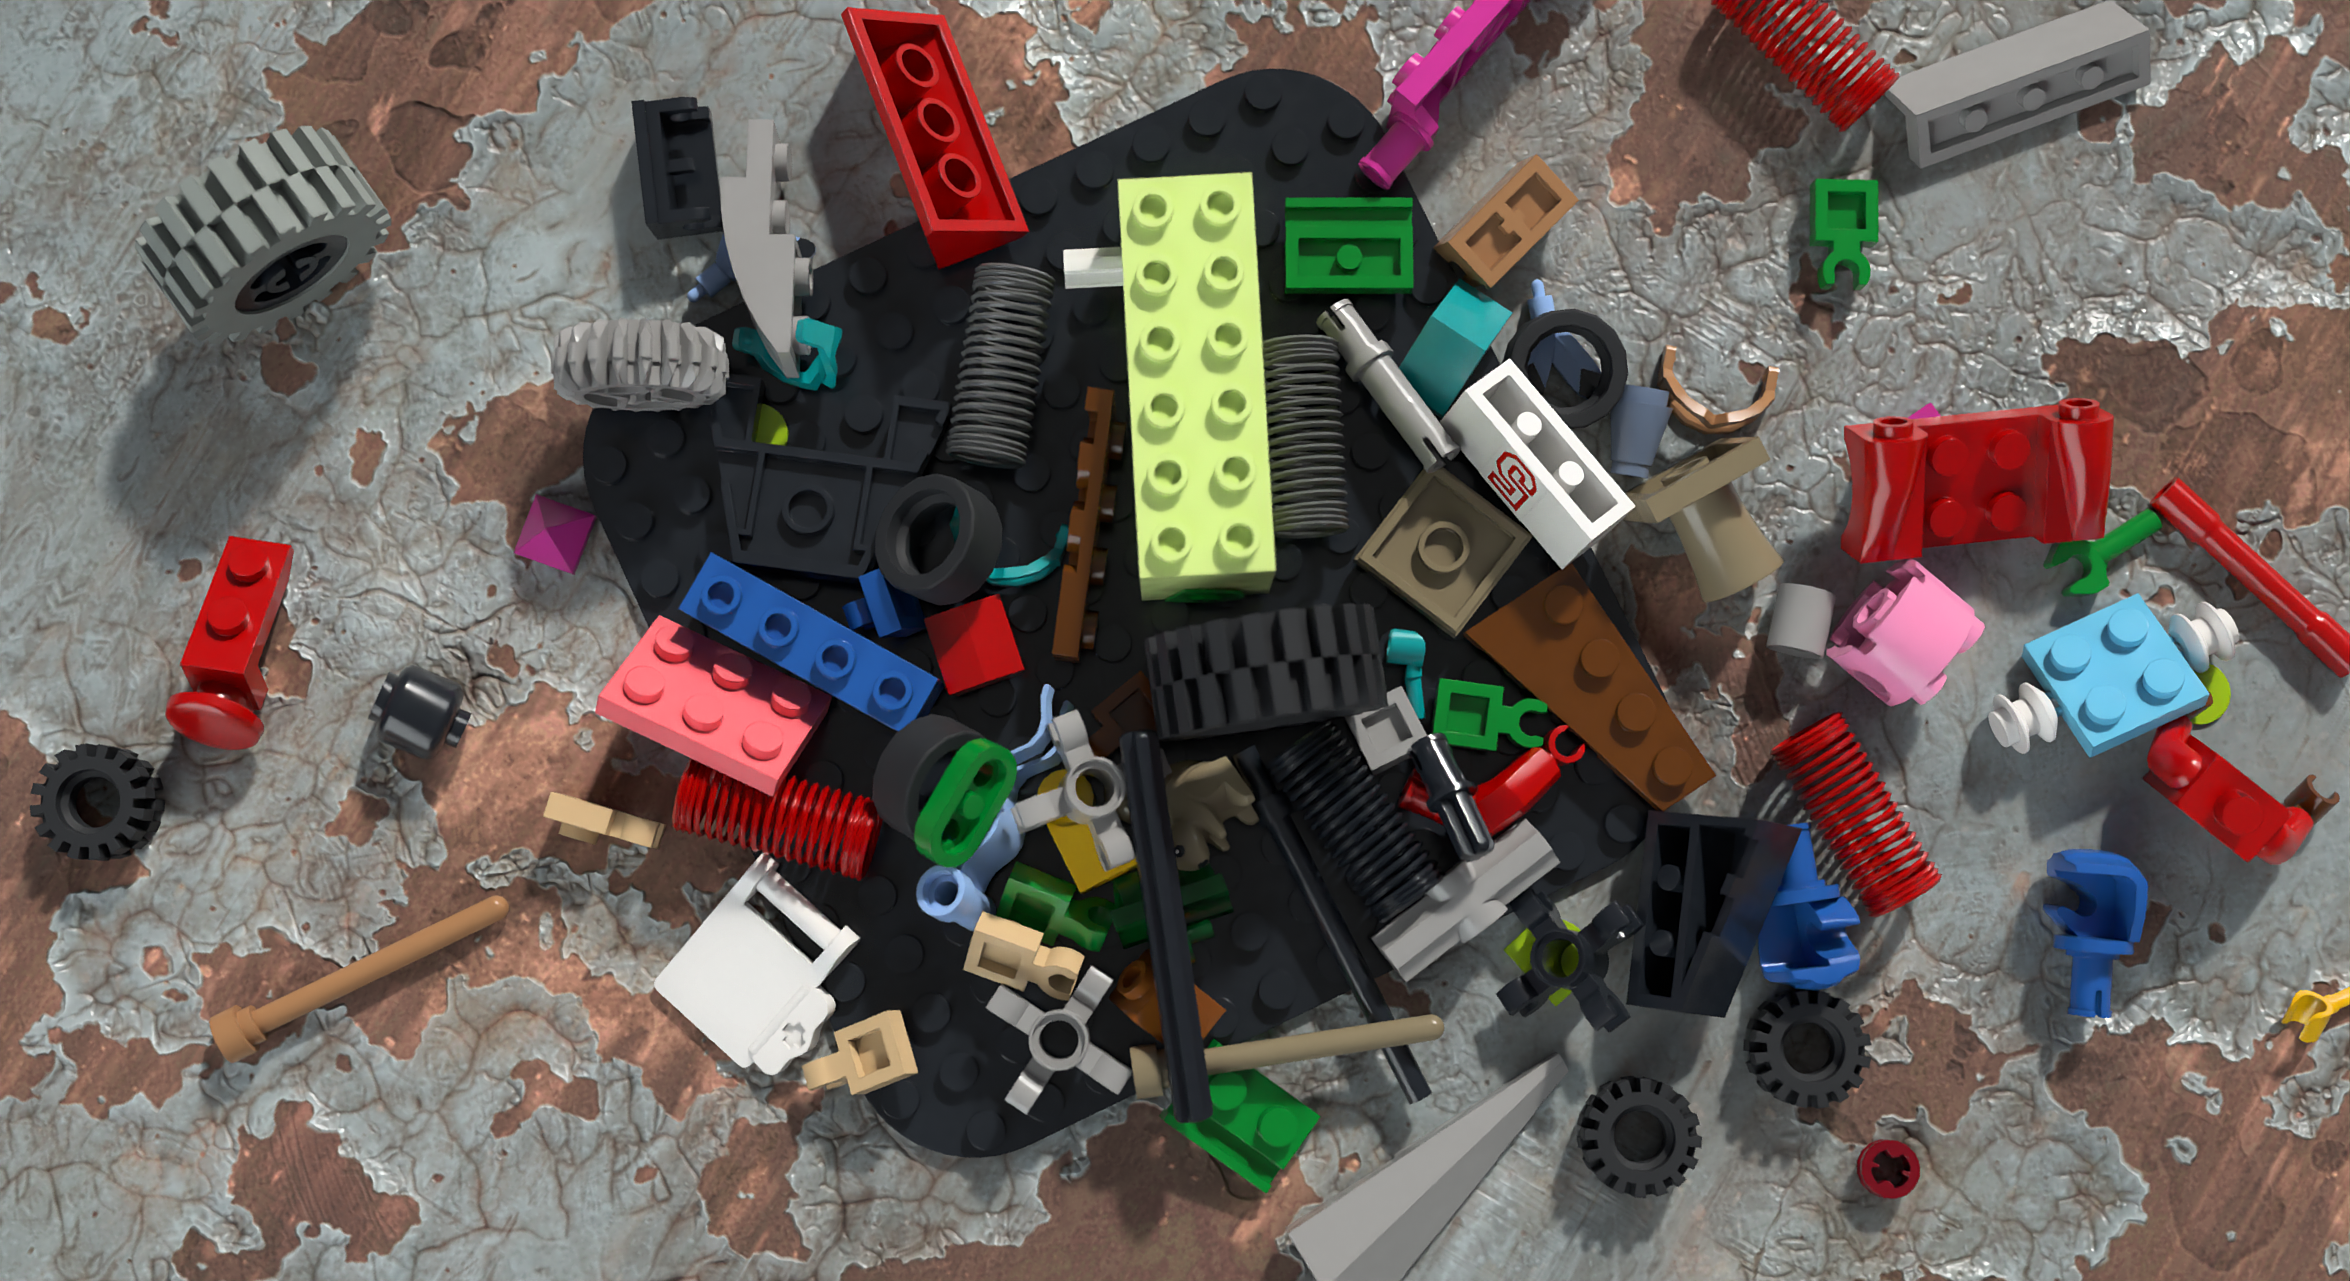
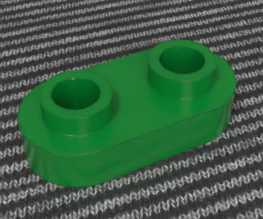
M978 738L969 741L958 750L916 822L914 830L915 845L923 856L948 868L957 867L973 856L1015 784L1017 764L1013 754L1008 749L988 739Z

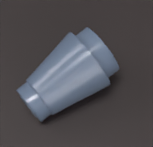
M1625 384L1622 398L1610 411L1612 460L1610 473L1648 479L1649 469L1652 467L1673 408L1667 407L1668 391Z

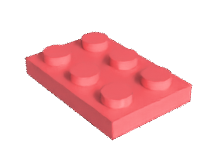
M659 615L599 694L595 713L773 797L828 713L832 696Z

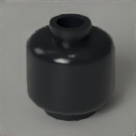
M411 665L404 668L399 675L391 672L388 673L368 719L377 723L375 728L376 736L382 743L428 760L438 755L443 744L454 748L457 747L472 713L460 708L464 698V691L461 685L426 669Z

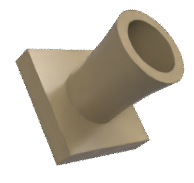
M1759 436L1720 438L1624 492L1636 507L1623 518V521L1659 523L1668 517L1670 518L1691 564L1704 603L1728 597L1757 583L1777 570L1784 562L1783 558L1761 532L1732 484V481L1771 460Z

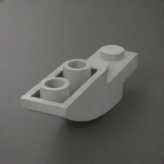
M774 119L748 120L746 177H720L721 214L725 243L741 295L754 328L757 330L766 350L786 378H799L800 355H810L811 346L799 343L795 338L798 320L809 318V316H802V296H812L813 265L811 258H802L795 234H790L789 204L787 200H781V182H790L792 179L791 147L789 143H780Z

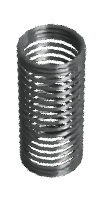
M984 263L975 268V280H973L974 285H972L975 294L970 297L973 305L968 308L972 316L966 319L970 327L965 329V334L968 338L963 341L966 349L961 352L964 361L959 363L962 372L957 374L961 383L956 385V390L959 394L954 396L957 405L952 408L955 416L950 419L953 428L948 430L949 436L947 438L949 441L946 443L948 448L945 451L950 457L967 463L995 468L1019 469L1027 465L1025 460L1028 459L1026 454L1029 450L1023 443H1028L1030 438L1024 432L1031 431L1032 427L1025 421L1034 419L1033 414L1027 410H1032L1036 407L1034 402L1029 399L1038 396L1036 391L1031 388L1040 385L1034 377L1041 374L1040 369L1036 366L1043 363V360L1038 355L1045 352L1040 344L1047 341L1042 333L1048 330V326L1044 321L1050 319V315L1046 310L1052 308L1048 300L1054 297L1053 292L1055 291L1054 285H1056L1053 277L1037 269L1008 263ZM981 297L987 301L979 302L976 298ZM996 297H1000V298H1004V299H1008V300L1021 301V302H1037V303H1041V304H1043V305L1021 304V303L1006 301V300L999 299V298H996ZM991 307L1023 310L1041 316L1019 315ZM979 308L985 312L977 313L975 309ZM990 318L1020 321L1039 327L1018 326ZM976 319H977V320H979V321H981V322H984V323H982V324H975V323L973 322V320H976ZM991 330L1017 332L1034 336L1037 338L1017 337L998 333ZM971 331H977L984 335H973ZM990 341L1014 343L1034 349L1015 348ZM970 342H975V343H978V344L983 345V346H974V347H973V346L970 345L969 343H970ZM988 352L1016 355L1032 360L1014 359ZM973 353L981 357L971 358L967 354ZM972 364L979 368L969 369L966 365ZM990 364L1013 366L1030 371L1012 370ZM970 375L980 380H967L964 376ZM988 375L1004 376V377L1015 378V379H1019V380H1023V381H1027V382H1019V381L1005 380V379L995 378V377L988 376ZM968 386L978 391H965L962 387ZM990 387L1006 388L1011 390H1017L1024 393L1009 392ZM960 398H968L976 402L965 403ZM988 398H995V399H1002V400L1014 401V402H1018V403H1021V404L1002 402V401L992 400V399H988ZM959 409H966V410H969V411H972V412L978 413V414H973V413L963 414L962 412H960V411H958V410H959ZM990 410L1005 411V412L1015 413V414H1019V415L1000 413V412H995V411H990ZM964 420L976 425H961L956 421ZM989 421L1007 423V424H1012V425L998 424V423H993V422H989Z
M1290 335L1262 342L1263 369H1274L1270 371L1264 370L1265 402L1269 400L1280 401L1273 405L1266 403L1267 435H1287L1275 439L1268 437L1270 470L1277 467L1291 469L1282 472L1270 471L1273 535L1277 538L1332 536L1344 533L1350 527L1347 524L1349 522L1347 518L1349 513L1345 510L1348 504L1343 501H1336L1344 499L1348 493L1339 489L1343 488L1347 481L1337 478L1346 473L1344 468L1337 467L1346 460L1343 456L1338 455L1345 450V447L1336 444L1344 439L1342 434L1337 433L1344 426L1342 423L1337 422L1343 416V413L1335 410L1342 405L1340 400L1335 399L1342 392L1340 389L1335 388L1341 382L1338 377L1334 376L1340 372V368L1333 365L1340 359L1338 354L1339 348L1337 347L1339 342L1329 336ZM1304 370H1331L1310 374H1284ZM1267 378L1279 379L1272 382L1265 381ZM1309 381H1328L1327 383L1312 385H1286ZM1268 389L1281 390L1271 394L1266 392ZM1304 393H1329L1314 396H1289ZM1308 404H1330L1316 407H1292ZM1271 411L1281 413L1274 416L1267 415ZM1328 415L1326 417L1318 418H1295L1303 416ZM1273 422L1284 424L1276 427L1268 426V424ZM1309 427H1328L1321 429H1299ZM1330 438L1323 440L1295 441L1304 439ZM1273 445L1289 446L1277 450L1269 448ZM1309 450H1325V451L1299 452V451H1309ZM1275 456L1288 458L1279 461L1270 460ZM1276 479L1295 480L1280 484L1271 482ZM1278 490L1296 491L1292 493H1286L1283 495L1273 494V492ZM1281 501H1282V502H1294V503H1296V504H1290V505H1285V506H1276V505H1273L1274 503L1281 502Z

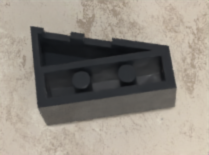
M1648 810L1636 913L1644 926L1634 934L1626 1005L1725 1018L1802 828L1761 819Z

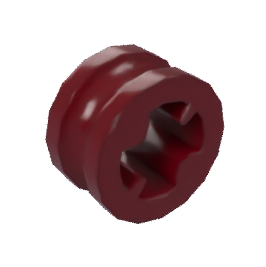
M1880 1139L1869 1143L1861 1151L1857 1159L1856 1173L1860 1183L1869 1193L1882 1198L1897 1199L1908 1195L1916 1187L1920 1178V1164L1916 1154L1908 1145L1897 1140ZM1880 1152H1883L1884 1155L1890 1158L1900 1156L1903 1161L1904 1170L1896 1171L1897 1174L1903 1177L1895 1186L1888 1180H1874L1871 1167H1879V1164L1873 1162V1160Z

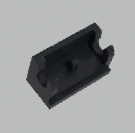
M696 97L631 101L645 224L657 240L724 231L714 130L709 106L698 107Z

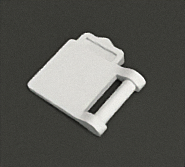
M762 853L655 979L654 987L739 1066L746 1068L755 1063L767 1075H775L784 1071L795 1057L816 1047L823 1024L833 1015L836 1008L833 997L820 985L852 951L861 938L847 925L840 930L776 872L779 864L771 856H765ZM757 891L763 894L824 950L814 962L748 903Z

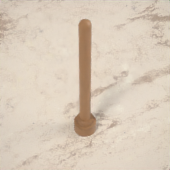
M491 896L258 1009L252 1005L243 1009L238 1005L232 1006L210 1017L209 1024L215 1043L230 1063L246 1058L259 1051L260 1043L268 1040V1032L502 920L508 914L509 904L502 896Z

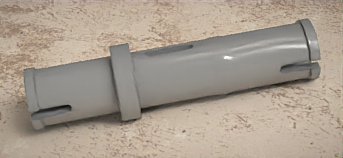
M1343 299L1333 304L1330 308L1343 323L1345 329L1335 316L1330 317L1326 311L1317 319L1316 324L1327 336L1339 342L1337 346L1339 352L1348 363L1345 371L1353 382L1361 381L1424 465L1425 471L1429 474L1439 470L1446 464L1432 447L1431 443L1442 457L1447 456L1449 460L1454 459L1461 450L1460 446L1452 440L1392 360L1393 350L1387 342L1377 340L1353 308L1352 302L1349 299Z

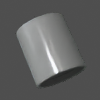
M1793 583L1779 584L1766 647L1770 650L1795 657L1823 659L1837 596L1832 592L1812 586Z

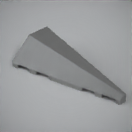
M1554 1052L1394 1154L1395 1158L1285 1227L1289 1237L1317 1281H1400L1567 1074L1568 1069L1560 1054Z

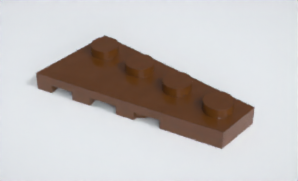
M1088 387L1085 410H1088L1090 422L1088 435L1083 437V441L1080 442L1077 463V488L1080 489L1078 501L1074 500L1071 509L1067 552H1070L1069 563L1065 564L1063 569L1052 655L1055 660L1079 664L1082 648L1094 650L1099 611L1088 610L1092 585H1104L1108 548L1097 547L1101 522L1113 523L1118 485L1107 484L1110 459L1122 461L1127 423L1116 421L1117 412L1114 390Z
M1572 562L1462 634L1477 649H1481L1503 669V672L1519 687L1526 689L1534 698L1545 702L1548 705L1547 709L1552 713L1551 716L1561 725L1569 726L1567 730L1570 733L1573 732L1597 754V757L1656 811H1665L1716 777L1710 765Z

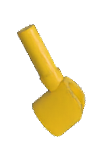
M2350 987L2326 996H2321L2307 990L2298 991L2287 1008L2281 1023L2287 1024L2290 1021L2300 1022L2305 1026L2299 1039L2307 1043L2318 1041L2331 1015L2337 1013L2339 1009L2350 1005Z

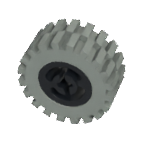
M299 126L292 135L286 128L271 132L268 140L262 144L256 138L239 145V153L226 159L221 154L209 161L207 165L210 169L201 176L196 177L190 174L177 185L181 190L179 194L175 197H163L154 207L159 216L144 220L139 229L143 236L135 239V249L138 252L137 257L194 337L201 342L207 338L210 344H221L227 337L232 342L246 339L253 329H256L259 334L271 330L275 327L277 320L287 317L290 321L305 313L303 307L314 300L320 302L331 295L332 291L330 289L337 283H348L359 273L355 267L358 264L370 262L377 254L374 246L385 242L389 234L386 228L391 225V217L388 214V210L329 130L321 127L315 132L312 126Z

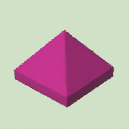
M536 494L513 553L575 575L597 516Z

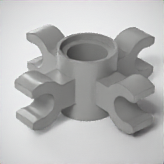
M1078 710L1053 718L1052 723L1047 725L1048 731L1057 752L1061 756L1067 773L1061 779L1057 789L1016 803L1015 807L1010 809L1019 833L1030 831L1066 816L1076 823L1088 824L1097 855L1105 872L1129 863L1136 856L1130 839L1122 827L1115 810L1121 804L1126 793L1123 765H1116L1103 757H1094ZM1160 748L1164 778H1166L1165 775L1172 773L1163 748ZM1091 775L1098 778L1104 784L1107 796L1103 806L1090 807L1080 801L1075 790L1076 780L1079 776Z
M1092 965L1066 1006L1050 1010L1046 1013L1005 985L999 986L986 1008L1029 1035V1048L1033 1055L1006 1096L1005 1101L1027 1114L1054 1071L1066 1070L1073 1066H1076L1117 1095L1120 1093L1133 1070L1090 1042L1089 1027L1086 1023L1114 980L1113 978ZM1052 1021H1066L1077 1031V1049L1067 1057L1052 1056L1043 1047L1041 1039L1043 1029Z

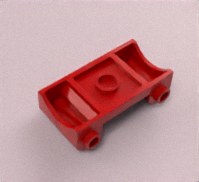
M2069 398L2059 401L2058 405L1917 419L1887 416L1874 419L1873 423L1844 426V441L1851 467L1852 504L1847 526L1841 535L1840 548L1862 564L1922 557V548L2026 537H2033L2043 544L2104 538L2112 469L2114 416L2101 409L2100 403L2096 400Z

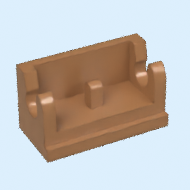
M1535 154L1518 162L1433 248L1447 262L1454 261L1466 273L1462 278L1463 281L1472 287L1484 285L1487 289H1490L1579 199L1547 164Z

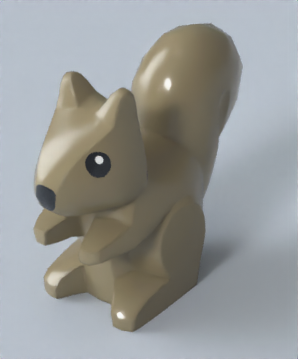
M1226 756L1210 762L1183 760L1169 765L1172 773L1165 775L1166 778L1164 779L1178 870L1193 871L1204 868L1210 858L1207 843L1223 852L1230 848L1225 837L1227 833L1222 824L1226 819L1234 816L1247 825H1254L1259 822V818L1251 805L1255 801L1254 795ZM1104 786L1103 795H1104V799H1105V801H1106V796H1107V794H1106V789H1105V786ZM1126 792L1121 804L1115 810L1119 820L1131 824Z

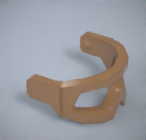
M1665 345L1663 348L1657 386L1660 390L1669 392L1667 407L1673 408L1672 414L1682 425L1703 434H1731L1755 421L1775 400L1779 368L1768 366L1762 376L1763 382L1760 397L1754 404L1747 409L1715 415L1709 409L1689 397L1677 381L1672 371L1676 361V346Z

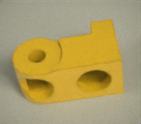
M1063 769L1048 775L1038 788L1037 795L1057 789L1067 771ZM1083 775L1079 776L1075 784L1078 798L1085 805L1095 807L1096 797L1093 787ZM1066 816L1046 824L1080 893L1083 895L1137 868V860L1135 858L1130 860L1129 863L1105 872L1097 855L1088 824L1076 823Z

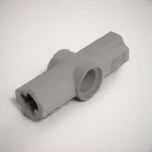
M1527 819L1514 824L1494 839V849L1488 855L1468 863L1465 860H1461L1445 872L1446 876L1440 883L1371 937L1379 951L1404 982H1408L1411 978L1419 975L1459 941L1464 944L1489 927L1508 910L1506 904L1560 863L1553 849Z

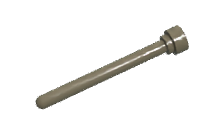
M1429 1014L1204 1049L1208 1075L1434 1041L1443 1035L1444 1023L1437 1015ZM1156 1043L1130 1047L1137 1100L1163 1096L1162 1089L1170 1088L1165 1050L1156 1049Z

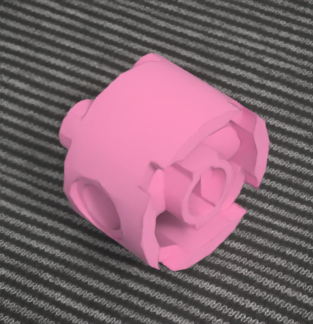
M1905 559L1886 570L1887 573L1895 578L1886 587L1883 588L1873 581L1862 591L1846 610L1831 634L1829 640L1837 646L1826 650V655L1890 707L1902 704L1910 698H1913L1920 705L1931 700L1941 690L1947 679V675L1942 672L1943 669L1957 653H1964L1971 648L1980 638L1985 628L1984 623L1975 617L1974 609L1916 560Z

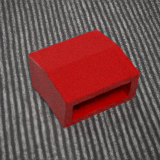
M999 594L970 602L924 619L949 695L961 696L1020 676L1025 670Z

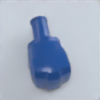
M1811 822L1791 824L1788 826L1802 828V831L1757 938L1759 966L1764 978L1770 982L1787 984L1795 989L1821 990L1838 985L1843 978L1859 970V952L1849 940L1845 927L1859 925L1860 919L1846 897H1841L1839 884L1826 885L1825 879L1818 880L1810 829H1812Z
M2069 849L2054 853L2047 860L2048 876L2067 884L2079 896L2080 901L2079 907L2075 912L2061 905L2043 904L2045 913L2065 933L2053 934V947L2066 950V955L2072 956L2070 1004L2067 1013L2095 1018V1015H2098L2100 1018H2112L2110 1007L2113 960H2120V955H2133L2135 942H2140L2147 908V880L2129 859L2113 852L2094 849Z

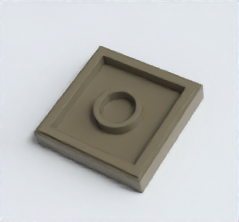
M1442 467L1429 474L1423 469L1360 550L1353 562L1452 638H1455L1533 535Z

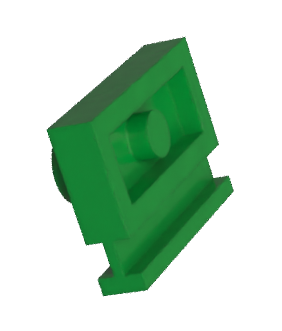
M1285 198V294H1411L1413 290V198Z
M1213 1039L1207 1049L1223 1045ZM1255 1068L1208 1075L1213 1114L1206 1120L1197 1123L1177 1122L1174 1118L1172 1102L1167 1109L1164 1108L1159 1116L1164 1122L1265 1194L1272 1187L1270 1183L1279 1170H1284L1321 1117Z

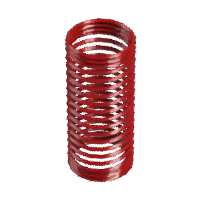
M1711 0V5L1715 6L1716 10H1720V14H1725L1726 20L1734 19V28L1743 26L1741 35L1747 36L1750 34L1749 43L1758 42L1757 51L1767 49L1764 58L1771 59L1774 57L1772 66L1778 67L1782 65L1780 74L1791 72L1788 76V82H1795L1799 79L1796 89L1803 90L1806 88L1804 92L1805 98L1815 95L1812 100L1813 106L1823 103L1820 107V113H1827L1832 109L1828 115V121L1835 123V128H1839V132H1845L1899 79V73H1895V68H1890V64H1885L1873 74L1884 63V58H1879L1839 95L1847 84L1876 55V50H1871L1856 66L1831 87L1839 76L1868 47V42H1863L1842 64L1822 80L1831 68L1860 39V34H1855L1830 60L1811 75L1836 46L1852 32V26H1847L1831 44L1802 69L1815 52L1844 24V18L1838 19L1816 43L1794 61L1807 44L1836 16V10L1829 12L1803 40L1786 53L1800 35L1828 8V3H1823L1790 37L1776 47L1792 27L1819 0H1809L1788 24L1769 40L1768 38L1804 0H1794L1762 32H1760L1770 18L1789 0H1778L1753 25H1751L1753 21L1773 0H1763L1744 18L1743 16L1757 0H1748L1737 10L1735 9L1742 0Z
M1838 711L1779 743L1771 749L1770 755L1774 756L1773 761H1777L1776 766L1780 767L1779 770L1785 771L1809 756L1838 743L1818 758L1786 775L1785 780L1791 781L1820 763L1847 751L1829 765L1793 784L1791 788L1793 791H1797L1828 772L1855 760L1835 775L1798 795L1797 800L1803 801L1839 779L1861 770L1841 785L1823 793L1804 805L1803 810L1809 811L1845 789L1867 780L1852 792L1812 813L1809 820L1815 821L1853 798L1873 790L1860 801L1818 823L1815 830H1823L1852 814L1862 806L1881 799L1866 811L1851 817L1822 835L1821 840H1829L1860 823L1870 815L1887 809L1877 818L1831 842L1827 850L1832 851L1858 838L1878 824L1893 819L1883 828L1866 835L1837 852L1833 860L1844 859L1884 834L1901 828L1891 837L1847 859L1839 868L1840 870H1848L1879 853L1892 843L1907 838L1897 847L1868 860L1846 875V880H1854L1882 865L1900 852L1913 848L1903 857L1872 871L1852 885V890H1860L1876 882L1863 890L1858 895V900H1862L1861 905L1865 906L1864 911L1869 912V917H1878L1911 902L1940 882L1942 874L1938 873L1939 868L1934 867L1935 862L1926 861L1929 852L1920 851L1923 842L1914 841L1916 832L1908 831L1910 822L1902 821L1904 812L1895 811L1898 802L1889 801L1892 792L1883 791L1886 782L1877 781L1880 772H1870L1874 763L1870 761L1864 762L1867 752H1858L1861 742H1851L1855 737V733H1844L1848 730L1850 723H1846V718L1842 717L1843 712ZM1919 858L1911 866L1885 877L1906 862Z
M690 758L678 786L673 807L672 825L676 831L681 830L682 833L687 831L690 835L695 832L698 838L706 834L709 840L717 837L721 844L728 840L732 847L739 843L743 850L751 846L754 853L762 849L765 856L773 852L776 859L784 855L788 862L795 858L799 865L807 861L810 868L818 864L821 871L829 867L832 874L840 870L843 877L847 878L850 876L851 879L856 878L857 881H860L865 877L871 863L882 819L878 816L873 799L871 800L869 796L865 799L862 794L858 796L851 811L853 802L851 791L844 796L841 804L842 792L840 788L835 790L830 800L831 789L829 785L822 789L819 796L820 787L817 782L811 786L808 792L809 785L807 780H803L797 789L798 783L794 776L789 779L787 785L785 777L772 797ZM721 778H722V782H721V786H720V789H719V793H718V796H717V799H716V802H715V798H716L717 790H718V787H719V783H720V780H721ZM732 782H733L732 789H731V792H730V796H729V799H728V802H727V798H728V795H729L730 787H731V784H732ZM706 813L705 826L700 831V823ZM717 816L716 829L711 834V826ZM728 819L727 832L723 836L722 829L724 828L726 821ZM740 820L739 833L734 840V831ZM751 823L750 837L745 843V834ZM763 824L761 840L756 846V837ZM774 827L773 841L768 848L767 841ZM786 827L784 845L779 851V841ZM798 828L796 845L790 854V845ZM810 828L807 849L801 858V849ZM822 829L818 852L813 859V849ZM833 832L830 853L824 862V853ZM845 832L841 856L835 866L836 853Z

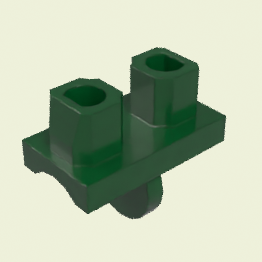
M1209 862L1204 868L1199 870H1178L1191 964L1197 963L1191 945L1215 937L1210 920L1234 912L1223 874L1215 875ZM1136 871L1113 880L1116 909L1111 910L1110 913L1124 949L1148 941L1139 873Z

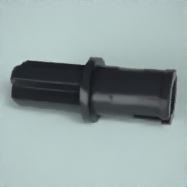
M1434 733L1414 742L1411 748L1407 750V753L1426 787L1429 796L1426 805L1431 813L1439 814L1458 857L1468 863L1479 860L1491 853L1494 849V841L1473 799L1477 789L1472 781H1466L1462 771H1460L1446 735L1444 733Z

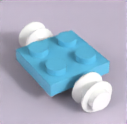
M2139 593L2024 644L2022 658L2046 693L2025 682L2019 686V700L2011 702L2001 694L1994 696V711L1988 714L1990 727L2002 746L2009 747L2012 745L2019 753L2025 754L2030 750L2029 737L2038 734L2046 742L2055 740L2058 724L2057 717L2062 716L2089 758L2205 706L2210 694L2194 671L2198 673L2207 671L2209 668V655L2214 654L2223 661H2229L2234 658L2235 643L2239 641L2237 626L2224 609H2215L2211 604L2201 602L2196 605L2195 620L2190 621L2182 614L2171 616L2167 634Z

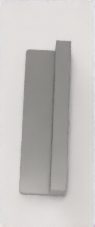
M2105 1L1900 76L1887 90L1885 96L1905 114L1909 158L1921 169L2150 85V30L2114 1Z

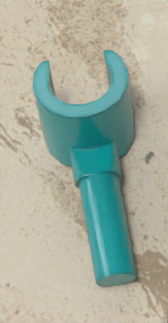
M1392 629L1389 632L1386 663L1406 665L1405 683L1407 697L1418 719L1425 718L1421 682V667L1426 650L1425 642L1415 631Z

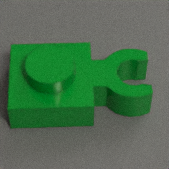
M1815 179L1810 184V246L1828 247V256L1818 268V285L1821 290H1828L1833 286L1835 282V266L1841 265L1849 268L1853 274V290L1861 291L1869 282L1871 268L1868 259L1860 252V248H1872L1878 243V180Z
M1439 678L1437 680L1431 734L1444 733L1450 747L1486 752L1496 751L1498 734L1506 735L1509 741L1519 748L1531 749L1543 745V737L1526 735L1521 730L1519 721L1526 712L1534 714L1546 713L1548 705L1538 699H1524L1512 707L1503 706L1504 687Z

